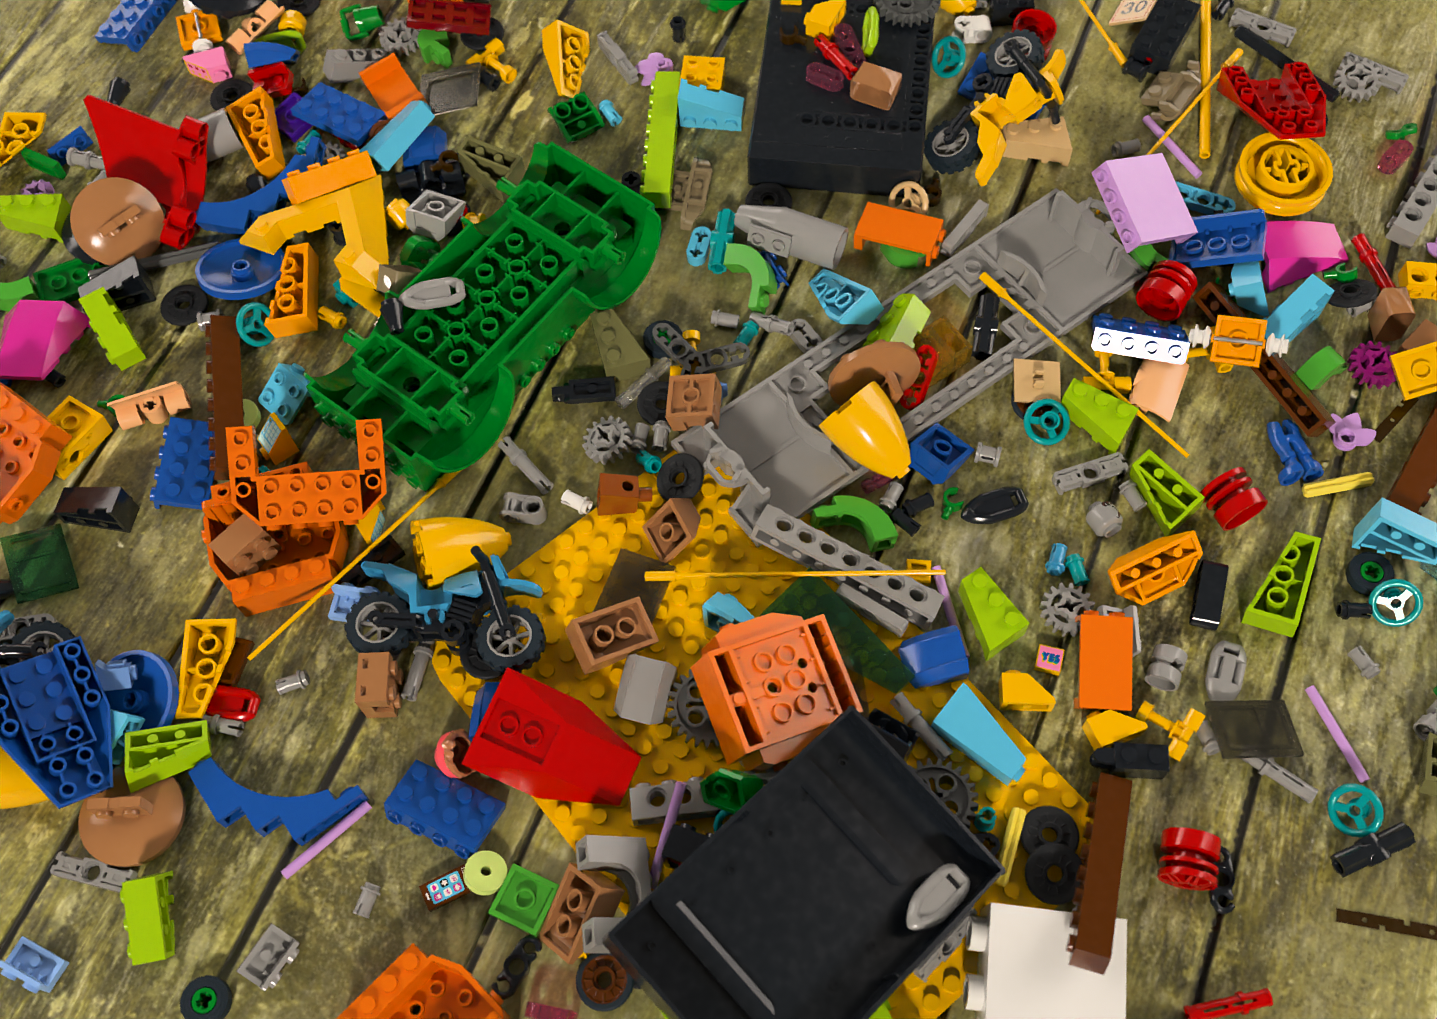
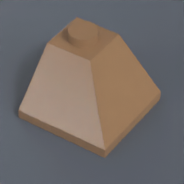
M670 498L642 526L662 566H667L696 537L701 517L690 498Z

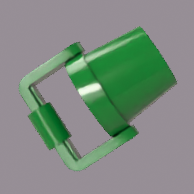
M355 4L343 8L339 12L342 31L351 42L368 37L370 31L385 24L384 15L378 4L361 7V4ZM353 12L355 22L361 32L351 36V29L345 15Z

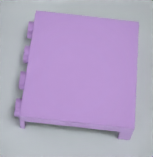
M1163 153L1108 160L1091 172L1126 253H1130L1138 246L1175 240L1176 244L1183 243L1198 233Z

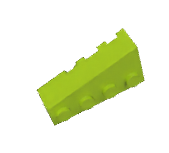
M1295 531L1278 561L1268 574V577L1247 607L1241 623L1293 638L1300 621L1321 538Z

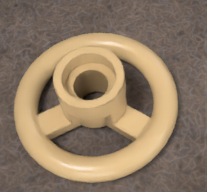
M903 181L892 189L888 204L889 207L901 210L906 209L926 215L929 200L926 191L921 185L913 181ZM904 188L905 198H903L900 205L895 207L896 195ZM912 188L915 189L918 193H912Z

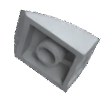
M427 189L405 209L406 225L413 234L417 233L430 237L438 242L454 227L467 202Z
M638 654L628 655L621 676L614 711L621 718L648 725L663 723L668 708L667 702L670 701L669 692L673 691V684L678 675L677 667L666 661Z

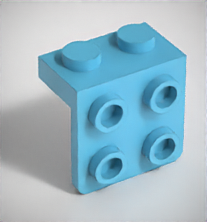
M278 363L258 398L259 403L270 413L275 412L284 425H290L306 398L311 397L306 388L310 382L303 376L305 369L296 363L292 365Z

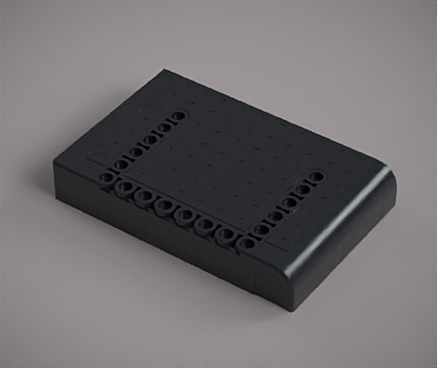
M770 0L747 155L748 184L756 186L761 183L770 182L791 189L889 196L892 189L903 181H913L920 185L935 14L934 18L928 17L927 23L921 20L920 26L914 22L912 27L908 23L901 27L900 22L893 25L892 19L886 22V16L879 17L878 43L872 55L865 57L861 49L863 22L866 11L870 6L875 7V5H873V0H846V14L829 41L835 43L839 47V51L858 69L865 61L902 74L901 88L890 110H883L852 99L850 97L851 80H848L831 60H827L823 56L822 51L814 44L815 38L806 35L804 18L807 12H811L815 4L830 0H802V5L781 4V0ZM794 25L798 27V34L807 39L806 45L801 43L785 45L779 40L780 27H782L784 34L792 35L794 34ZM904 188L897 193L896 197L905 198ZM912 188V193H918L915 189Z
M849 706L602 938V944L667 1019H869L974 907V904L1001 875H1004L1006 871L1003 865L854 706ZM950 863L957 865L970 880L969 892L965 899L939 925L926 930L915 931L909 929L906 916L909 902L914 892L939 867ZM950 874L946 876L956 889L960 886Z

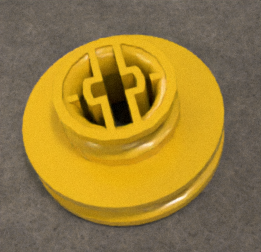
M1269 132L1253 138L1244 147L1234 172L1235 184L1243 198L1255 208L1263 209L1266 213L1278 216L1300 215L1315 208L1323 199L1333 178L1331 160L1316 142L1309 138L1279 140Z

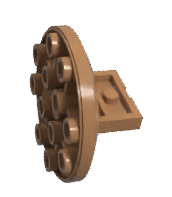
M118 177L97 180L86 186L78 194L72 205L70 224L74 238L86 254L100 263L111 266L119 264L133 255L137 259L150 257L161 243L159 240L164 226V215L161 206L151 192L134 181Z
M880 339L873 344L843 355L840 359L841 361L829 374L828 390L833 401L842 406L866 385L875 381L894 406L903 395V392L909 389L916 381L921 367L920 360L915 350L904 342H886Z
M125 765L114 769L113 788L88 797L82 803L78 826L84 847L94 858L113 867H136L154 860L172 845L183 826L186 801L182 787L175 777L171 776L130 793L125 776Z

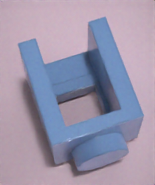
M98 659L95 663L96 674L104 691L132 688L134 680H138L137 665H132V662H127V659L108 661L107 663Z

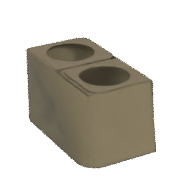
M380 264L376 290L384 293L387 290H391L399 294L422 270L407 265Z

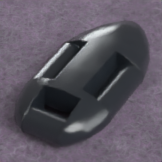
M1005 486L979 494L970 500L963 508L961 518L973 524H994L1020 515L1028 508L1029 502L1023 489L1015 486ZM1012 496L1016 497L1018 505L1014 506L1011 499Z

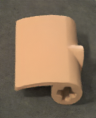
M266 0L255 11L258 18H245L241 25L242 30L238 28L226 40V43L234 52L242 55L244 53V43H251L258 39L285 12V8L283 6L278 8L271 0ZM252 23L256 24L254 26L256 28L255 31L251 30V28H253V26L251 25Z
M1143 358L1141 367L1138 369L1133 381L1128 401L1139 408L1144 415L1149 410L1170 422L1189 369V364L1185 362L1180 365Z
M177 381L107 403V406L115 410L118 423L123 430L143 425L147 418L153 424H161L167 420L169 413L173 415L192 409L188 393Z

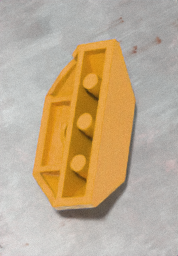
M1191 530L1158 538L1122 555L1114 561L1107 572L1117 595L1140 605H1145L1184 586L1191 576L1198 559L1200 560L1203 555V551L1196 532Z

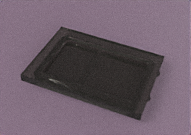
M476 62L421 75L420 92L423 94L434 115L476 107L478 105L481 63Z
M621 548L593 612L639 596L650 622L653 624L671 581H645V571H674L676 566Z
M1284 700L1206 701L1204 703L1222 759L1303 757L1304 752Z

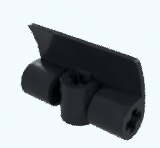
M449 160L444 162L451 164L454 172H445L443 169L432 172L429 166L435 164V162L424 161L418 165V170L410 169L395 173L402 198L411 205L427 189L450 197L466 194L459 161Z

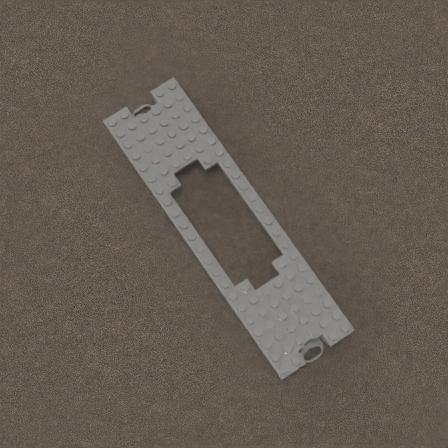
M1056 188L882 302L884 310L869 325H847L720 409L719 429H714L712 422L703 427L693 426L672 440L671 446L678 454L687 453L695 456L703 467L704 476L709 473L720 486L727 488L740 487L741 494L733 506L728 509V513L750 538L754 526L767 503L781 509L796 519H800L869 471V469L842 452L819 428V425L828 416L819 408L815 401L829 393L828 384L819 376V373L839 361L843 355L851 353L863 345L867 340L868 334L875 330L880 323V318L890 310L894 299L901 295V293L915 294L925 304L953 284H956L969 298L986 287L998 297L994 291L979 279L980 275L986 272L1003 288L1007 289V293L1014 301L1055 337L1060 339L1145 280L1149 273L1126 253L1125 247L1112 236L1116 228L1103 201L1088 197L1087 200L1077 204L1063 190L1060 191ZM1090 208H1097L1110 221L1104 223L1102 220L1097 219ZM1000 297V301L1014 314L1000 325V329L1012 342L901 417L900 420L908 443L1013 371L1014 358L1031 359L1054 343V341L1010 302ZM719 466L726 475L733 478L731 480L724 479L715 468ZM751 539L752 542H753L757 547H760L761 545H763V544H761V543H759V542H757V541Z

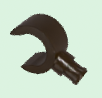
M794 25V34L792 35L784 34L782 27H780L779 40L785 45L795 43L806 45L807 39L798 34V27Z
M303 77L302 85L299 88H293L292 86L291 94L295 92L301 97L307 94L308 86ZM291 94L283 96V100L287 99Z
M453 150L443 151L439 155V161L429 166L431 171L443 169L445 172H454L453 166L444 162L448 159L459 161L457 153Z
M934 178L931 185L924 187L927 195L934 194L936 196L929 200V207H935L941 201L942 191L939 188L940 180L938 178Z

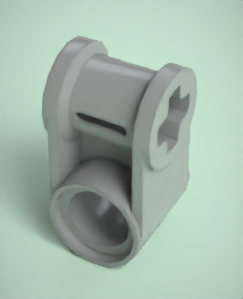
M514 492L504 494L503 510L499 512L501 520L509 523L540 525L547 519V511L540 497ZM539 508L536 512H531L533 509Z

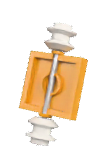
M183 0L186 14L176 17L183 50L193 49L195 54L213 49V44L223 41L218 15L204 14L201 9L194 6L189 0Z
M1218 315L1215 333H1212L1209 326L1205 330L1199 329L1198 324H1196L1195 329L1191 328L1189 333V341L1192 343L1193 348L1197 343L1202 344L1203 349L1207 348L1210 342L1213 343L1210 362L1259 368L1263 349H1265L1269 357L1275 352L1281 358L1282 353L1287 354L1289 339H1285V334L1281 338H1275L1274 333H1272L1267 340L1265 339L1268 321L1262 319Z

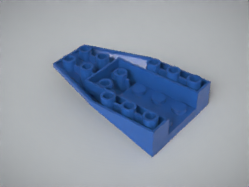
M81 636L55 644L53 651L2 669L0 666V746L58 809L113 788L110 704Z

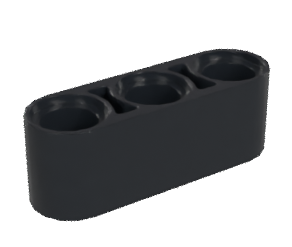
M1202 559L1196 578L1189 625L1211 631L1217 630L1222 613L1229 570L1228 565Z

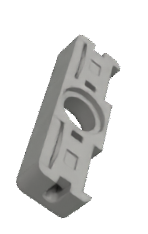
M1241 8L1235 9L1228 24L1229 28L1231 26L1236 28L1244 26L1261 39L1286 45L1285 48L1290 46L1297 31L1294 27ZM1257 26H1264L1267 30H1261Z
M605 30L597 34L599 48L629 85L639 81L637 68L631 64L626 54L611 39L607 31Z
M1347 52L1341 63L1344 64L1347 59L1353 62L1355 57L1362 61L1364 57ZM1375 62L1373 67H1380L1381 69L1378 74H1383L1381 86L1400 94L1409 75Z
M980 199L943 241L941 254L948 258L952 257L959 246L973 233L981 220L987 216L989 204Z
M1116 452L1057 471L1053 474L1052 482L1057 493L1063 495L1064 492L1079 487L1084 489L1105 482V479L1122 473L1125 475L1129 467L1126 462L1123 463L1124 457L1122 453ZM1091 469L1095 471L1096 477L1088 478L1084 475L1083 471Z
M843 582L835 592V597L838 598V601L854 609L858 614L876 625H881L896 634L899 638L902 637L908 628V620Z
M63 851L58 852L55 858L58 860L57 865H52L50 873L59 878L120 893L122 882L135 879L138 875L132 869L128 871L110 866L99 860L70 856ZM94 866H99V876L96 879L89 880V870Z
M974 908L964 916L913 971V974L924 983L927 982V978L942 961L945 962L962 943V939L966 935L969 916H978Z

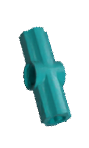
M731 209L718 211L715 230H712L708 270L715 274L727 272V267L723 264L727 243H734L735 238L734 220L736 213L732 212Z

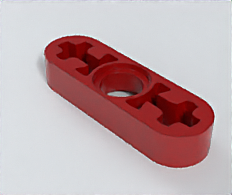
M922 345L916 351L920 365H925L928 368L926 370L920 367V372L925 374V380L921 384L913 383L912 385L915 389L920 390V392L915 390L914 393L909 388L903 392L900 398L901 405L908 411L913 410L924 402L939 355L930 345ZM929 351L932 357L931 359L927 358L925 362L922 356L923 354H928ZM914 394V398L917 399L916 402L908 403L907 398H912Z

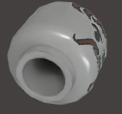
M1096 501L1089 506L1086 522L1097 536L1109 538L1121 530L1123 517L1113 503L1109 501L1102 503L1101 501Z

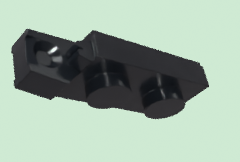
M615 377L569 380L563 386L552 387L553 402L581 404L616 401Z
M388 535L339 580L341 583H350L354 586L362 585L372 579L361 568L363 561L393 564L406 554L394 538Z

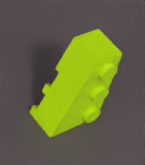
M63 194L0 195V221L7 229L29 235L33 233L40 235L42 238H52L63 243V224L72 208Z
M104 287L78 299L90 319L89 324L91 328L99 335L97 339L103 349L107 348L108 352L105 355L112 365L117 364L121 371L146 359L121 310Z
M1073 378L1061 401V404L1069 413L1070 420L1079 428H1084L1092 436V440L1103 445L1108 450L1109 455L1117 452L1139 408L1076 378Z
M979 567L961 580L958 593L968 618L971 619L976 638L983 649L984 658L988 661L1025 635L1030 623L982 567Z
M207 720L125 733V776L130 793L190 769L201 760L212 758L211 737Z

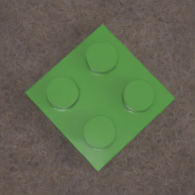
M513 863L488 914L530 935L538 937L560 885Z

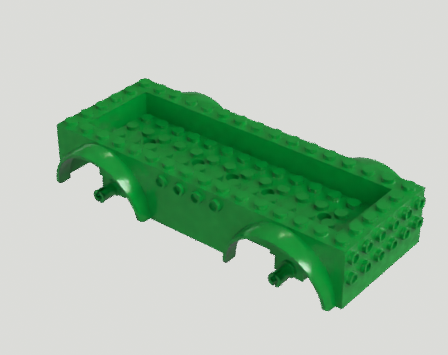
M552 141L548 145L541 142L534 144L529 166L518 186L505 177H502L501 181L497 182V190L510 196L499 210L489 218L476 224L462 216L460 220L466 227L399 294L391 290L385 292V300L389 298L398 299L406 289L421 281L454 277L464 282L466 296L462 301L451 306L428 310L413 309L403 305L404 332L398 335L390 333L389 327L381 314L368 338L362 337L353 329L348 330L349 334L345 333L343 335V341L357 350L341 367L321 377H311L306 372L303 374L310 382L306 388L316 404L314 408L322 415L321 420L328 427L332 428L334 426L337 428L339 434L345 439L351 438L354 440L356 446V420L382 418L385 463L396 476L402 475L407 478L408 484L415 489L419 487L426 492L443 473L463 470L484 456L497 441L506 426L512 411L514 397L519 391L529 385L533 376L544 369L546 362L552 356L558 354L561 346L566 341L572 339L575 331L586 321L590 313H593L596 309H611L626 301L642 284L655 260L661 237V218L655 211V204ZM451 289V293L455 294L456 289ZM412 387H419L416 391L408 392Z

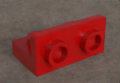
M284 62L248 70V76L254 81L253 90L261 86L272 99L291 94L294 74Z

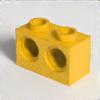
M1406 261L1398 273L1399 287H1407L1410 298L1437 300V263Z

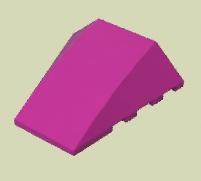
M1267 220L1264 252L1266 266L1261 275L1268 293L1275 291L1280 286L1286 287L1298 279L1309 278L1316 272H1324L1349 261L1334 224L1313 221Z
M19 300L4 318L0 342V379L43 381L60 362L59 357L71 350L70 345L72 342L80 340L84 335L83 330L86 327H91L89 317L65 301Z

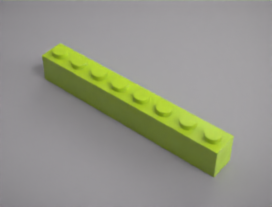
M656 71L655 80H651V93L653 94L649 96V105L652 109H648V122L650 124L646 125V136L649 139H645V152L647 154H643V167H646V170H642L641 173L644 185H640V195L653 202L655 208H671L679 120L678 93L680 72Z

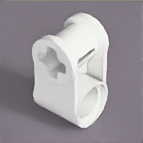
M986 15L958 16L954 21L955 30L952 32V36L958 37L964 44L986 43L993 37L990 19Z

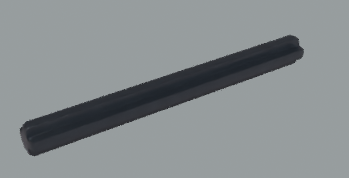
M1244 26L1236 29L1234 36L1281 69H1284L1285 64L1295 62ZM1314 75L1326 95V100L1334 102L1340 92Z

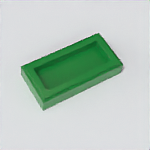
M26 147L20 152L30 167L60 180L67 176L58 161Z

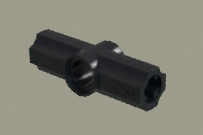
M993 293L981 295L978 315H976L974 323V341L971 356L980 361H984L992 355L994 338H996L999 319L997 316L1000 298Z
M1403 822L1379 833L1373 832L1354 842V845L1330 856L1332 866L1343 878L1367 866L1370 868L1392 857V854L1416 843L1414 839L1415 834Z

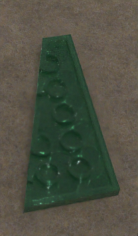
M809 567L805 572L814 570ZM819 576L799 577L758 616L780 613L802 616L803 620L824 614L846 668L895 694L900 693L915 678L914 674Z

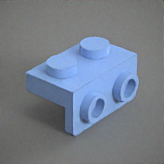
M345 582L341 583V585L334 584L331 587L334 597L328 617L330 620L347 622L346 615L352 611L351 607L354 603L360 602L359 599L363 596H371L370 593L377 592L381 594V592L372 586L360 588Z
M22 936L5 961L0 960V967L3 969L0 974L13 981L18 977L24 981L22 987L35 994L39 990L50 993L70 962Z

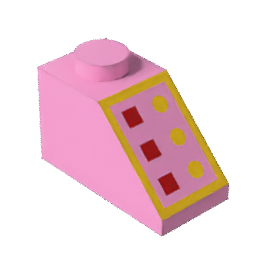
M223 46L183 56V61L190 74L211 83L233 78L230 62Z

